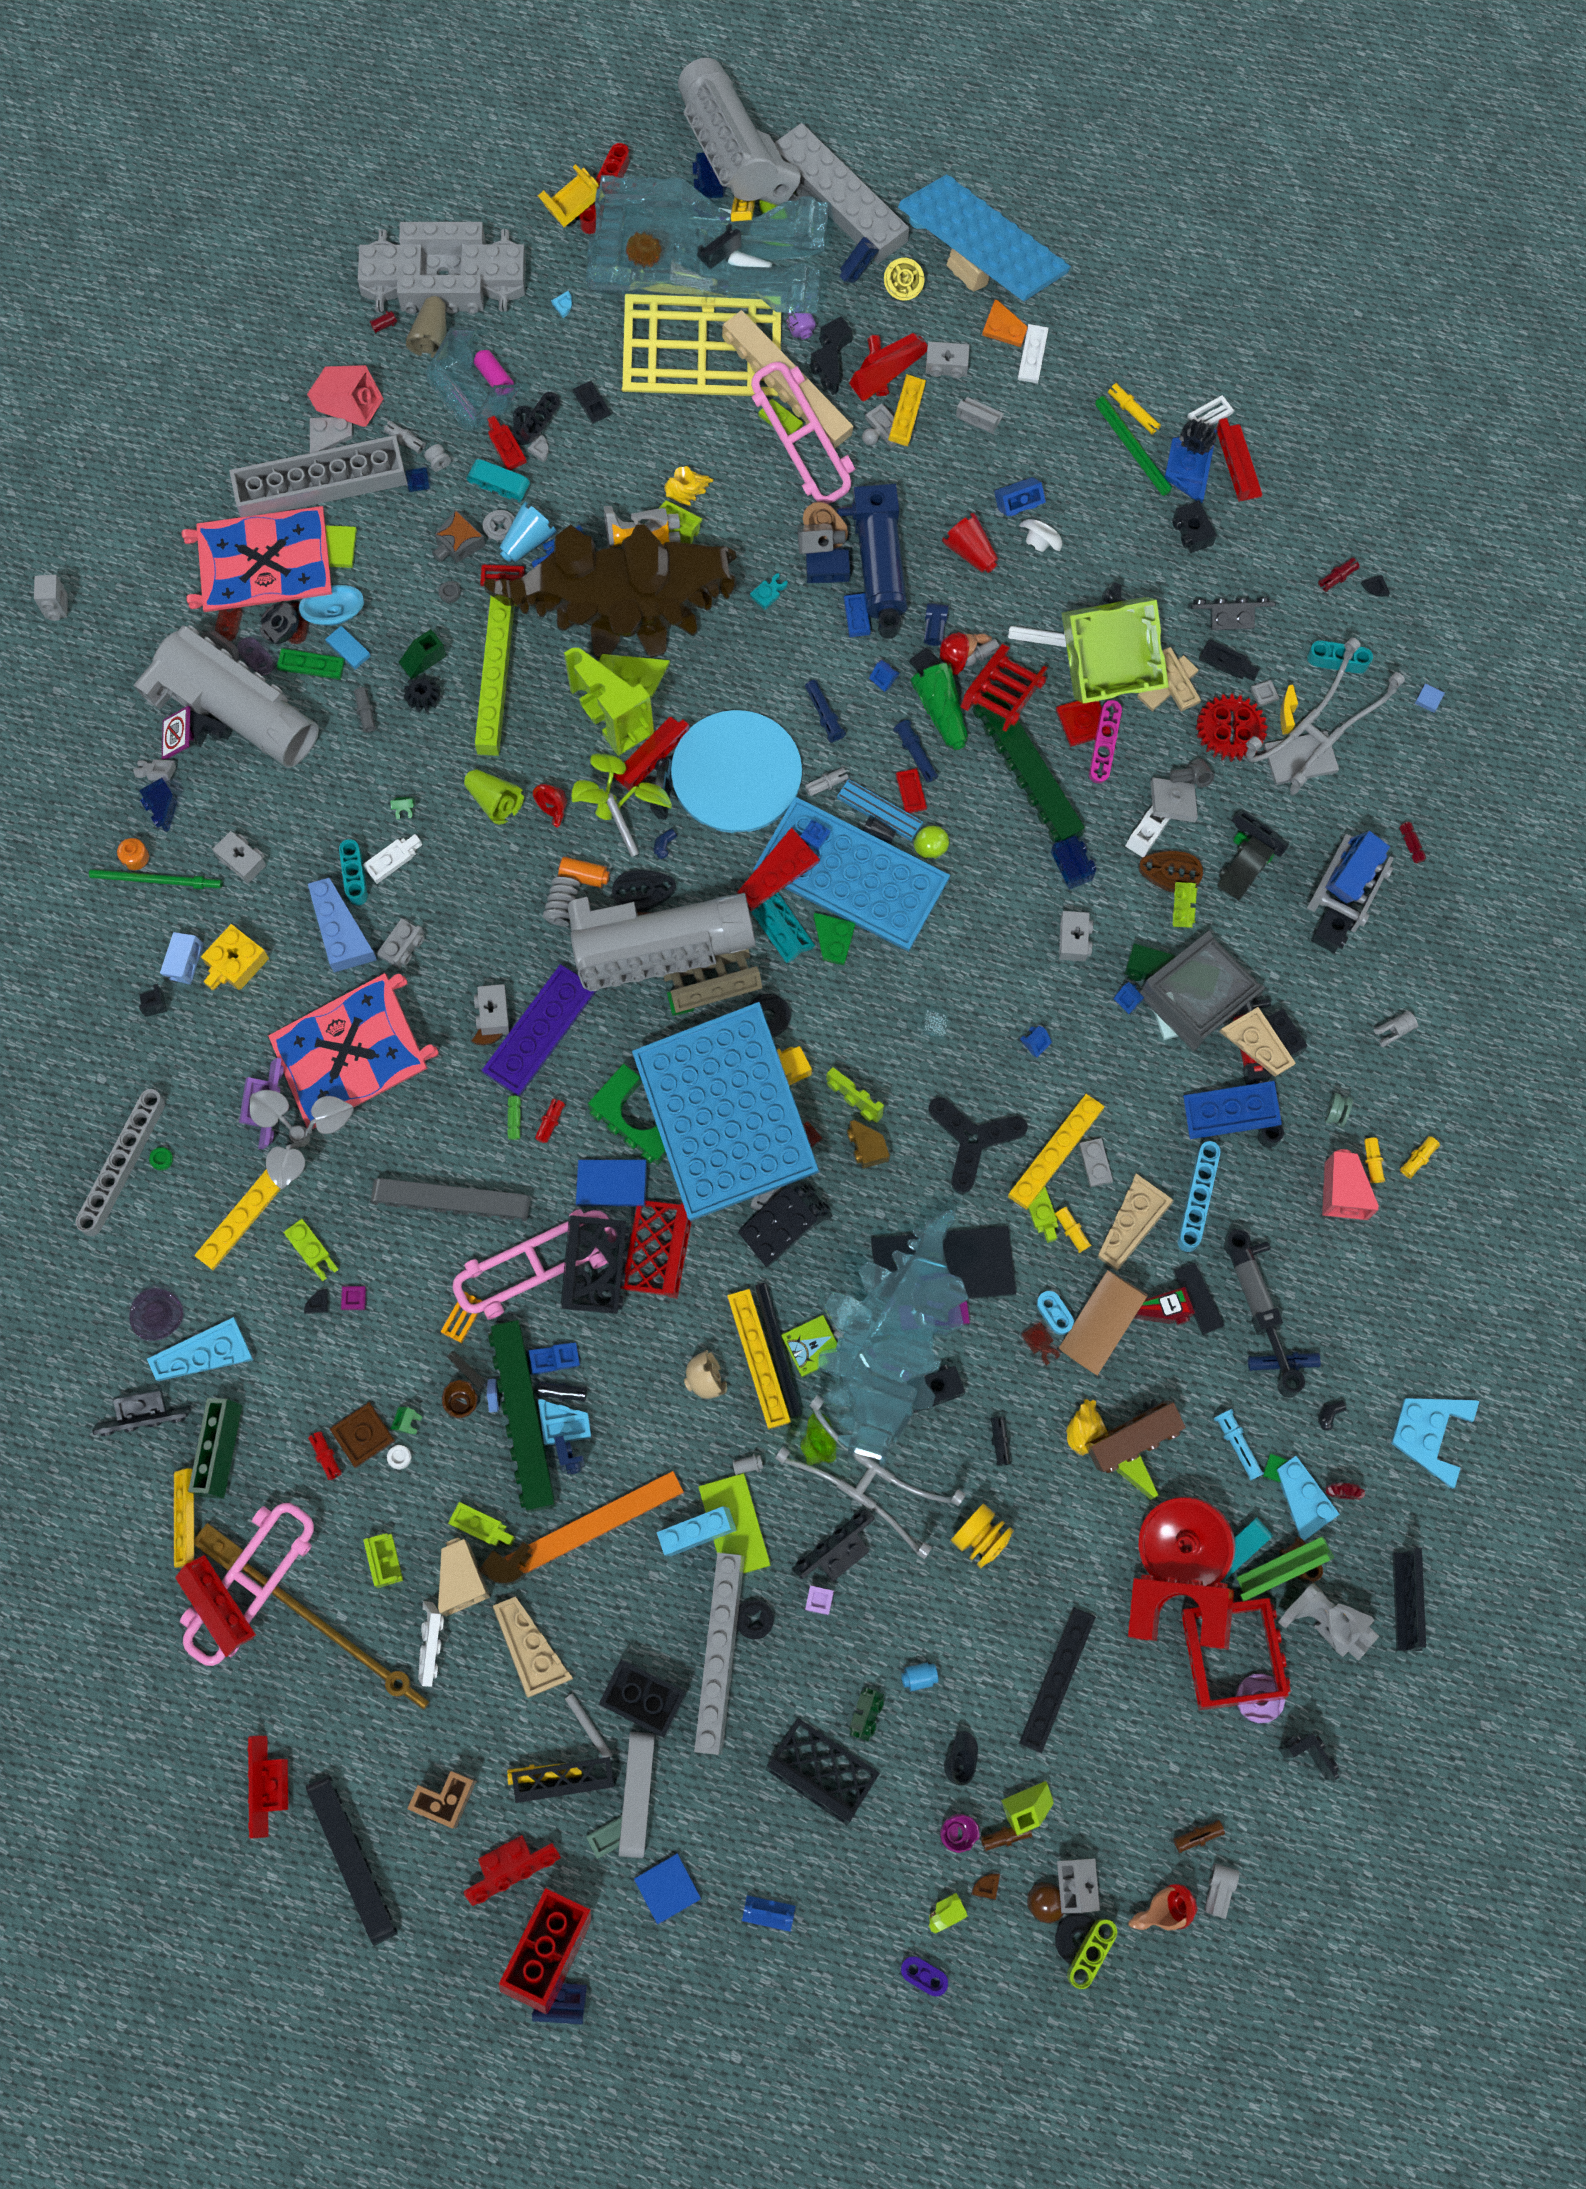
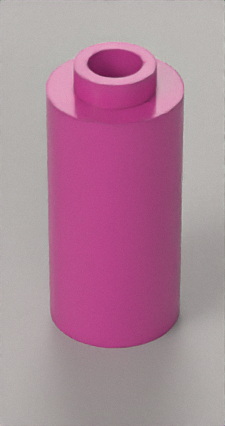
M481 350L475 355L474 365L497 395H502L513 387V380L491 351Z

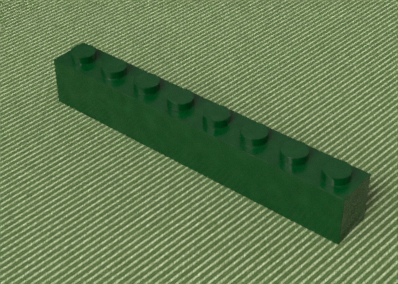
M989 692L982 694L988 700L1011 711L1006 701ZM979 704L973 705L972 710L977 719L981 718L986 735L988 737L992 736L995 741L994 747L998 754L1002 753L1005 757V765L1010 772L1013 771L1016 775L1015 779L1020 789L1024 788L1027 793L1028 803L1031 807L1035 806L1039 812L1037 814L1039 821L1042 825L1046 824L1050 830L1048 831L1050 839L1062 847L1083 836L1084 825L1020 722L1017 721L1015 726L1011 724L1008 730L1004 731L1002 729L1006 721L1005 718Z
M519 1320L491 1326L492 1333H488L490 1347H495L496 1355L492 1356L494 1368L495 1370L499 1369L501 1377L497 1379L499 1393L503 1392L505 1401L501 1402L503 1415H508L509 1424L505 1426L508 1439L512 1438L514 1447L510 1448L512 1461H517L518 1470L514 1471L517 1485L521 1484L523 1493L519 1494L521 1508H526V1511L530 1513L556 1507L521 1324Z

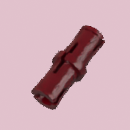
M1350 558L1340 567L1336 566L1331 571L1332 573L1318 581V585L1320 587L1325 585L1323 590L1327 592L1339 582L1343 583L1347 576L1360 568L1358 561L1353 564L1356 559Z

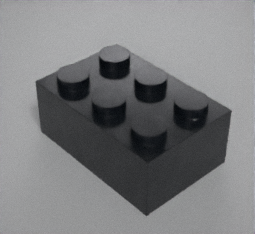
M621 1659L599 1705L666 1738L687 1693Z

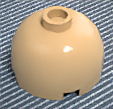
M708 1350L694 1356L686 1368L687 1378L684 1379V1383L689 1391L693 1390L697 1396L705 1399L716 1398L727 1393L726 1381L723 1383L720 1381L721 1376L718 1370H721L715 1356L711 1352L708 1353Z

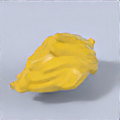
M688 466L679 467L675 470L674 478L670 477L665 484L666 497L691 506L689 501H696V495L704 494L706 492L704 488L708 487V483H712L713 479L709 478V476L693 472Z
M1085 1399L1084 1403L1080 1405L1079 1411L1071 1419L1066 1430L1069 1447L1082 1456L1088 1454L1085 1446L1086 1443L1107 1432L1100 1414L1096 1412V1401H1089L1088 1399Z

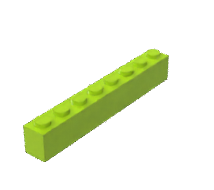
M492 596L490 597L475 748L477 755L499 756L515 605L506 606Z

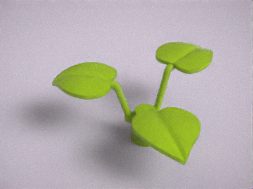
M595 753L590 757L591 765L600 771L609 772L606 791L599 789V786L594 782L579 780L572 788L571 798L572 802L583 801L598 804L595 814L601 819L610 820L612 819V813L607 805L613 773L624 774L626 766L618 757ZM645 782L640 783L639 787H633L617 803L620 810L622 804L634 793L635 796L644 801L670 809L672 807L667 793L661 787Z

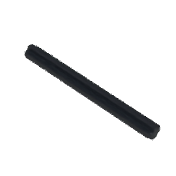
M760 1283L755 1286L789 1415L791 1418L799 1417L802 1415V1410L767 1283Z

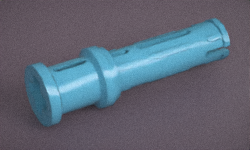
M1230 1409L1215 1417L1214 1420L1215 1422L1218 1421L1222 1428L1224 1439L1229 1440L1251 1481L1264 1473L1242 1435L1244 1433L1243 1428L1239 1427L1233 1416V1409Z

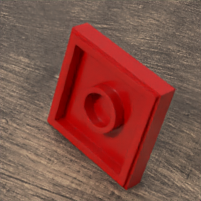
M1075 701L1056 707L1055 710L1070 747L1095 740L1101 711L1099 701L1089 703ZM1105 726L1102 728L1104 736L1111 735L1110 727Z

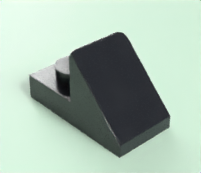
M190 710V725L200 747L207 734L217 740L221 738L229 739L232 732L226 724Z

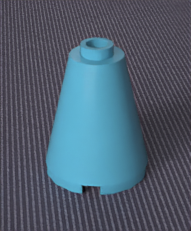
M524 502L499 547L502 551L500 555L507 562L511 560L516 562L556 533V529L554 526L550 529L548 526L549 521L534 507L530 506L528 509V503Z

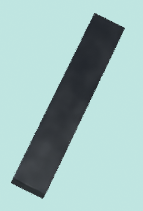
M1073 1607L1019 1744L1042 1754L1095 1621V1616Z

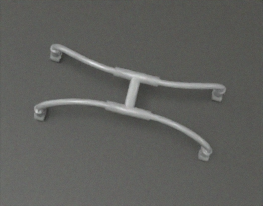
M1351 637L1345 643L1346 651L1343 662L1324 700L1300 722L1287 739L1270 751L1255 757L1254 755L1262 746V742L1259 738L1253 736L1246 743L1248 747L1246 756L1250 762H1258L1272 756L1292 740H1296L1304 731L1321 743L1312 753L1313 755L1306 762L1302 770L1290 779L1292 783L1290 795L1292 796L1298 793L1300 787L1307 781L1304 775L1312 763L1319 759L1344 733L1343 731L1385 703L1405 681L1402 674L1395 672L1389 678L1388 692L1380 700L1356 714L1340 728H1336L1329 737L1314 727L1311 723L1320 715V712L1333 696L1349 659L1352 658L1354 652L1360 647V642L1356 638Z
M817 1394L810 1407L833 1439L854 1456L855 1460L868 1468L862 1479L854 1488L842 1479L839 1480L818 1468L787 1458L791 1451L785 1447L781 1448L775 1459L782 1464L786 1463L812 1472L836 1484L837 1488L871 1511L874 1510L881 1515L903 1537L916 1554L925 1559L932 1547L923 1542L919 1548L889 1514L877 1506L875 1501L863 1494L877 1474L889 1483L892 1482L911 1493L939 1502L952 1503L959 1506L966 1494L957 1489L951 1497L940 1496L922 1491L895 1478V1475L863 1453L855 1451L831 1428L819 1410L825 1399Z

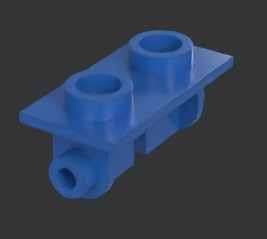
M747 1895L742 1921L791 1932L796 1906Z

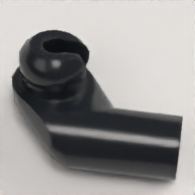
M1343 1400L1326 1405L1321 1409L1318 1423L1322 1430H1331L1334 1426L1332 1422L1335 1415L1347 1410Z

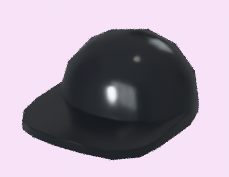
M960 1731L957 1734L952 1751L944 1761L945 1775L948 1780L956 1785L965 1786L970 1783L976 1772L978 1745L972 1734L967 1731Z

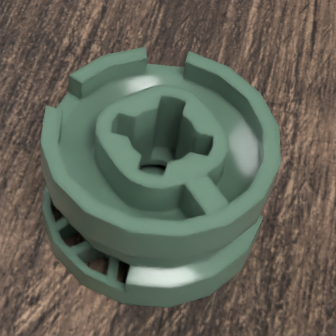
M1334 1093L1326 1113L1328 1118H1325V1123L1331 1124L1333 1122L1338 1127L1343 1128L1349 1117L1353 1098L1348 1096L1343 1098L1341 1094Z

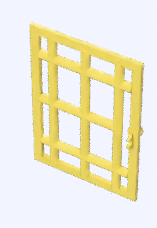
M625 294L622 392L753 396L755 393L751 383L755 372L748 362L747 372L706 370V350L736 351L731 344L729 345L726 342L707 341V321L727 322L737 314L714 313V307L748 308V314L746 315L755 324L773 323L772 342L781 350V300ZM633 304L650 305V310H633ZM658 305L702 306V312L658 311ZM756 308L773 309V315L756 314ZM633 318L649 319V339H632ZM657 320L699 321L698 341L657 340ZM632 347L648 348V368H631ZM657 348L698 350V370L656 369ZM631 376L648 377V383L631 382ZM656 377L697 379V385L656 383ZM706 379L747 380V386L706 385ZM761 387L766 396H778V393L773 388Z

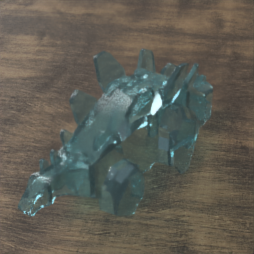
M952 1210L945 1211L928 1220L924 1229H913V1234L919 1239H910L907 1245L916 1252L914 1255H907L900 1251H894L892 1258L898 1268L895 1272H890L888 1269L873 1262H867L860 1267L859 1274L865 1291L869 1294L863 1301H857L853 1297L831 1292L824 1304V1310L836 1327L843 1331L844 1334L843 1337H839L836 1348L822 1351L818 1357V1369L820 1371L840 1377V1386L822 1396L825 1399L823 1404L848 1407L850 1413L838 1416L837 1422L842 1428L853 1431L852 1435L838 1436V1442L845 1448H848L849 1455L854 1456L855 1453L880 1459L879 1466L883 1468L886 1466L891 1450L911 1419L914 1410L932 1408L935 1395L927 1386L924 1375L939 1371L941 1360L931 1350L934 1343L933 1335L938 1334L947 1337L954 1330L961 1329L964 1324L959 1304L969 1300L962 1279L949 1273L943 1252L942 1241L946 1237L948 1228L956 1220V1213Z

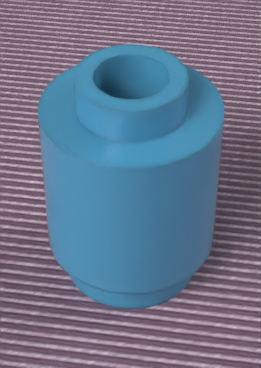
M926 1662L905 1667V1673H901L904 1688L908 1687L910 1692L933 1687V1684L938 1683V1674L934 1663L928 1664Z

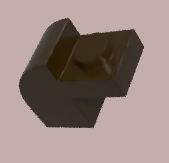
M522 1542L509 1562L495 1551H492L478 1571L497 1584L506 1586L516 1584L526 1576L519 1568L521 1566L525 1567L533 1557L531 1554L533 1549Z

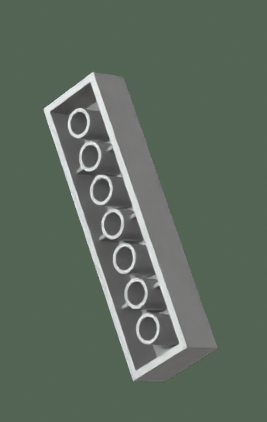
M802 123L774 143L783 161L796 165L800 172V183L810 188L825 204L827 215L857 244L863 237H867L879 249L873 258L877 264L908 242L909 227Z
M396 435L229 470L236 506L241 517L276 513L408 485Z

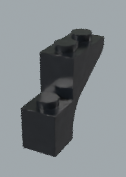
M842 316L821 327L819 341L822 348L811 353V363L809 364L814 375L818 374L821 378L820 381L826 391L829 390L832 395L839 391L838 353L844 346L852 342L853 331Z

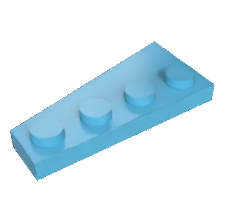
M234 1317L147 1359L157 1381L254 1360Z

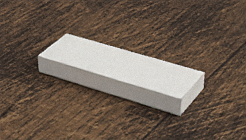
M1028 324L1018 380L1038 383L1048 327Z

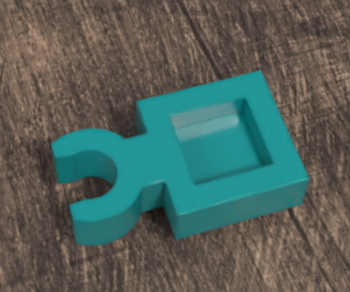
M779 573L772 577L770 584L767 581H763L750 593V597L764 610L780 597L778 591H782L788 586L787 581H784L782 584L776 582L780 579Z

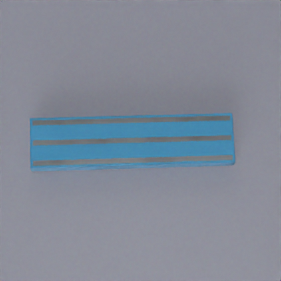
M848 779L837 795V799L868 817L878 818L895 830L896 833L911 842L923 825V821Z

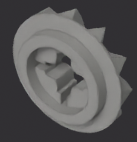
M495 510L489 513L483 521L484 533L489 539H494L497 542L504 540L515 517L505 510ZM504 523L503 525H504V528H505V529H501V528H500V529L496 530L497 528H496V525H495V524H499V525H500V524Z

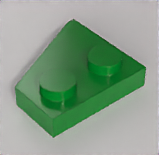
M814 913L813 918L822 959L844 966L856 923Z

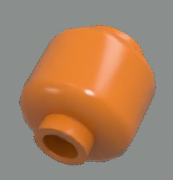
M128 838L118 846L117 856L127 869L139 870L148 863L149 852L142 841L136 838Z

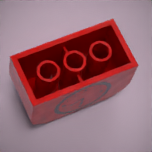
M545 1888L499 1982L500 1992L547 2014L586 1936L591 1922V1909Z

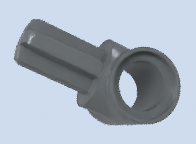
M1203 759L1192 761L1187 769L1170 772V781L1172 783L1189 781L1190 784H1196L1198 787L1203 788L1209 786L1214 780L1213 772Z

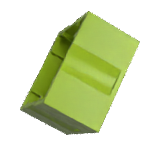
M1142 597L1061 612L1074 699L1081 703H1089L1114 698L1125 693H1142L1169 688L1165 656L1160 642L1161 627L1156 599Z

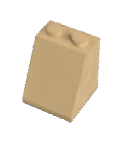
M452 1539L446 1543L447 1547L441 1549L438 1609L440 1614L445 1617L490 1598L482 1574L478 1571L479 1566L471 1546L465 1539Z

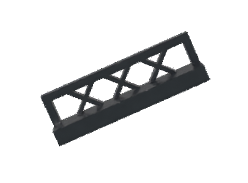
M610 1756L512 1772L515 1803L615 1786ZM606 1763L607 1776L596 1778L589 1773L595 1764ZM591 1765L587 1771L582 1768L583 1766ZM571 1768H578L585 1773L580 1781L571 1782L565 1776ZM567 1769L563 1775L558 1772V1770ZM546 1772H553L560 1777L556 1785L550 1786L545 1785L540 1780ZM542 1773L538 1779L534 1776V1774ZM529 1776L536 1783L531 1789L520 1790L518 1777Z

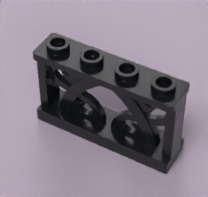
M569 1216L560 1304L561 1310L618 1314V1309L622 1310L623 1296L619 1295L620 1286L625 1284V1273L622 1272V1263L627 1262L628 1252L627 1249H624V1240L629 1239L630 1227L626 1226V1221ZM579 1223L599 1225L594 1235L587 1231L579 1229ZM610 1227L616 1231L617 1238L615 1242L611 1243L608 1241L607 1238L610 1234L605 1235L602 1241L598 1239L600 1232L604 1228ZM588 1242L591 1243L586 1253L579 1251L578 1247L580 1244H584L587 1247ZM596 1247L606 1259L609 1268L598 1280L591 1283L589 1274L583 1268L575 1266V1263L590 1256ZM617 1248L616 1260L610 1251ZM583 1275L586 1279L587 1286L584 1287L583 1281L582 1283L578 1284L575 1281L576 1276ZM613 1275H614V1286H612V1285L609 1284V1283H606L607 1281L610 1280V1278H611ZM597 1290L598 1295L603 1298V1291L608 1290L611 1293L610 1302L606 1305L598 1304L594 1299L593 1291ZM588 1294L591 1305L572 1304V1298Z

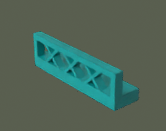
M776 893L751 911L786 963L793 961L801 952L809 951L815 947V944L779 893ZM773 903L777 904L780 909L776 908ZM797 937L803 941L804 945L799 942Z

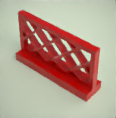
M645 1201V1207L653 1208L656 1214L645 1221L641 1216L643 1206H637L624 1271L625 1284L621 1289L664 1295L678 1299L692 1221L688 1219L683 1203L677 1205ZM668 1210H676L675 1219L667 1224L661 1215ZM660 1217L665 1226L654 1234L648 1225ZM647 1227L652 1236L641 1243L637 1238L638 1232ZM669 1230L672 1234V1239L663 1246L657 1237ZM655 1239L661 1248L650 1256L644 1247ZM642 1249L648 1258L639 1265H636L633 1261V1256ZM665 1252L668 1256V1261L659 1268L653 1259ZM649 1262H652L657 1271L646 1278L640 1269ZM638 1271L644 1280L636 1286L628 1285L629 1277ZM659 1274L664 1279L662 1289L653 1288L649 1283Z

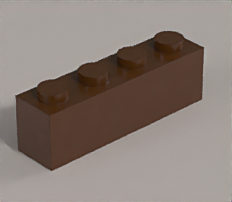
M1166 1400L1091 1440L1085 1446L1096 1469L1110 1473L1119 1468L1118 1464L1137 1459L1140 1456V1452L1146 1449L1151 1451L1159 1447V1442L1164 1439L1171 1440L1181 1434L1180 1431L1186 1427L1174 1402Z

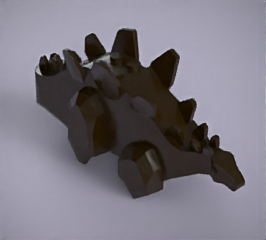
M570 524L555 536L554 552L525 576L514 581L486 579L484 581V588L489 595L502 604L520 607L523 614H528L529 605H535L537 615L542 618L545 617L547 611L557 610V626L562 631H566L573 624L583 625L585 623L592 626L590 633L596 658H600L602 654L611 655L620 642V635L631 637L635 633H637V637L649 657H656L666 652L667 627L676 625L691 636L697 633L695 615L691 611L696 606L709 611L712 608V597L718 598L719 594H722L725 599L730 598L733 590L737 587V580L734 575L729 574L728 564L734 561L737 556L734 550L726 546L712 547L681 542H665L663 546L645 524L635 526L632 534L623 540L621 549L605 548L595 552L592 537L584 535Z

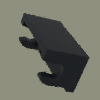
M729 223L726 225V232L705 248L702 244L698 246L697 257L709 269H712L742 246L741 231L736 228L733 232L732 225Z

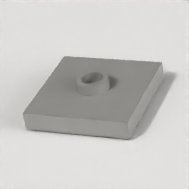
M1153 777L1150 782L1153 816L1196 822L1198 816L1194 784L1185 782L1172 783L1170 780Z

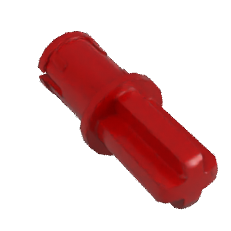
M556 1099L551 1100L545 1116L541 1118L542 1123L535 1136L537 1141L541 1143L549 1141L555 1126L559 1124L558 1119L565 1107L562 1101L558 1100L556 1103Z

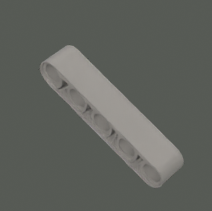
M630 1731L619 1857L644 1858L655 1733Z

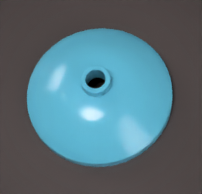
M331 585L332 595L303 598L299 604V611L301 616L310 623L323 626L338 625L352 619L359 613L364 605L363 595L358 589L351 586Z

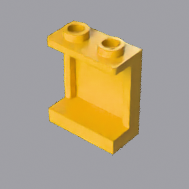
M576 164L573 166V169L576 171L577 176L552 198L544 190L538 195L545 207L563 227L567 226L601 197L597 190L599 185L595 179L589 175L584 167L580 169Z

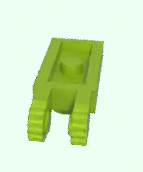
M300 1219L283 1232L310 1269L313 1268L322 1281L327 1278L322 1269H319L317 1265L323 1260L327 1262V1266L334 1273L339 1270L330 1259L329 1253L303 1219Z

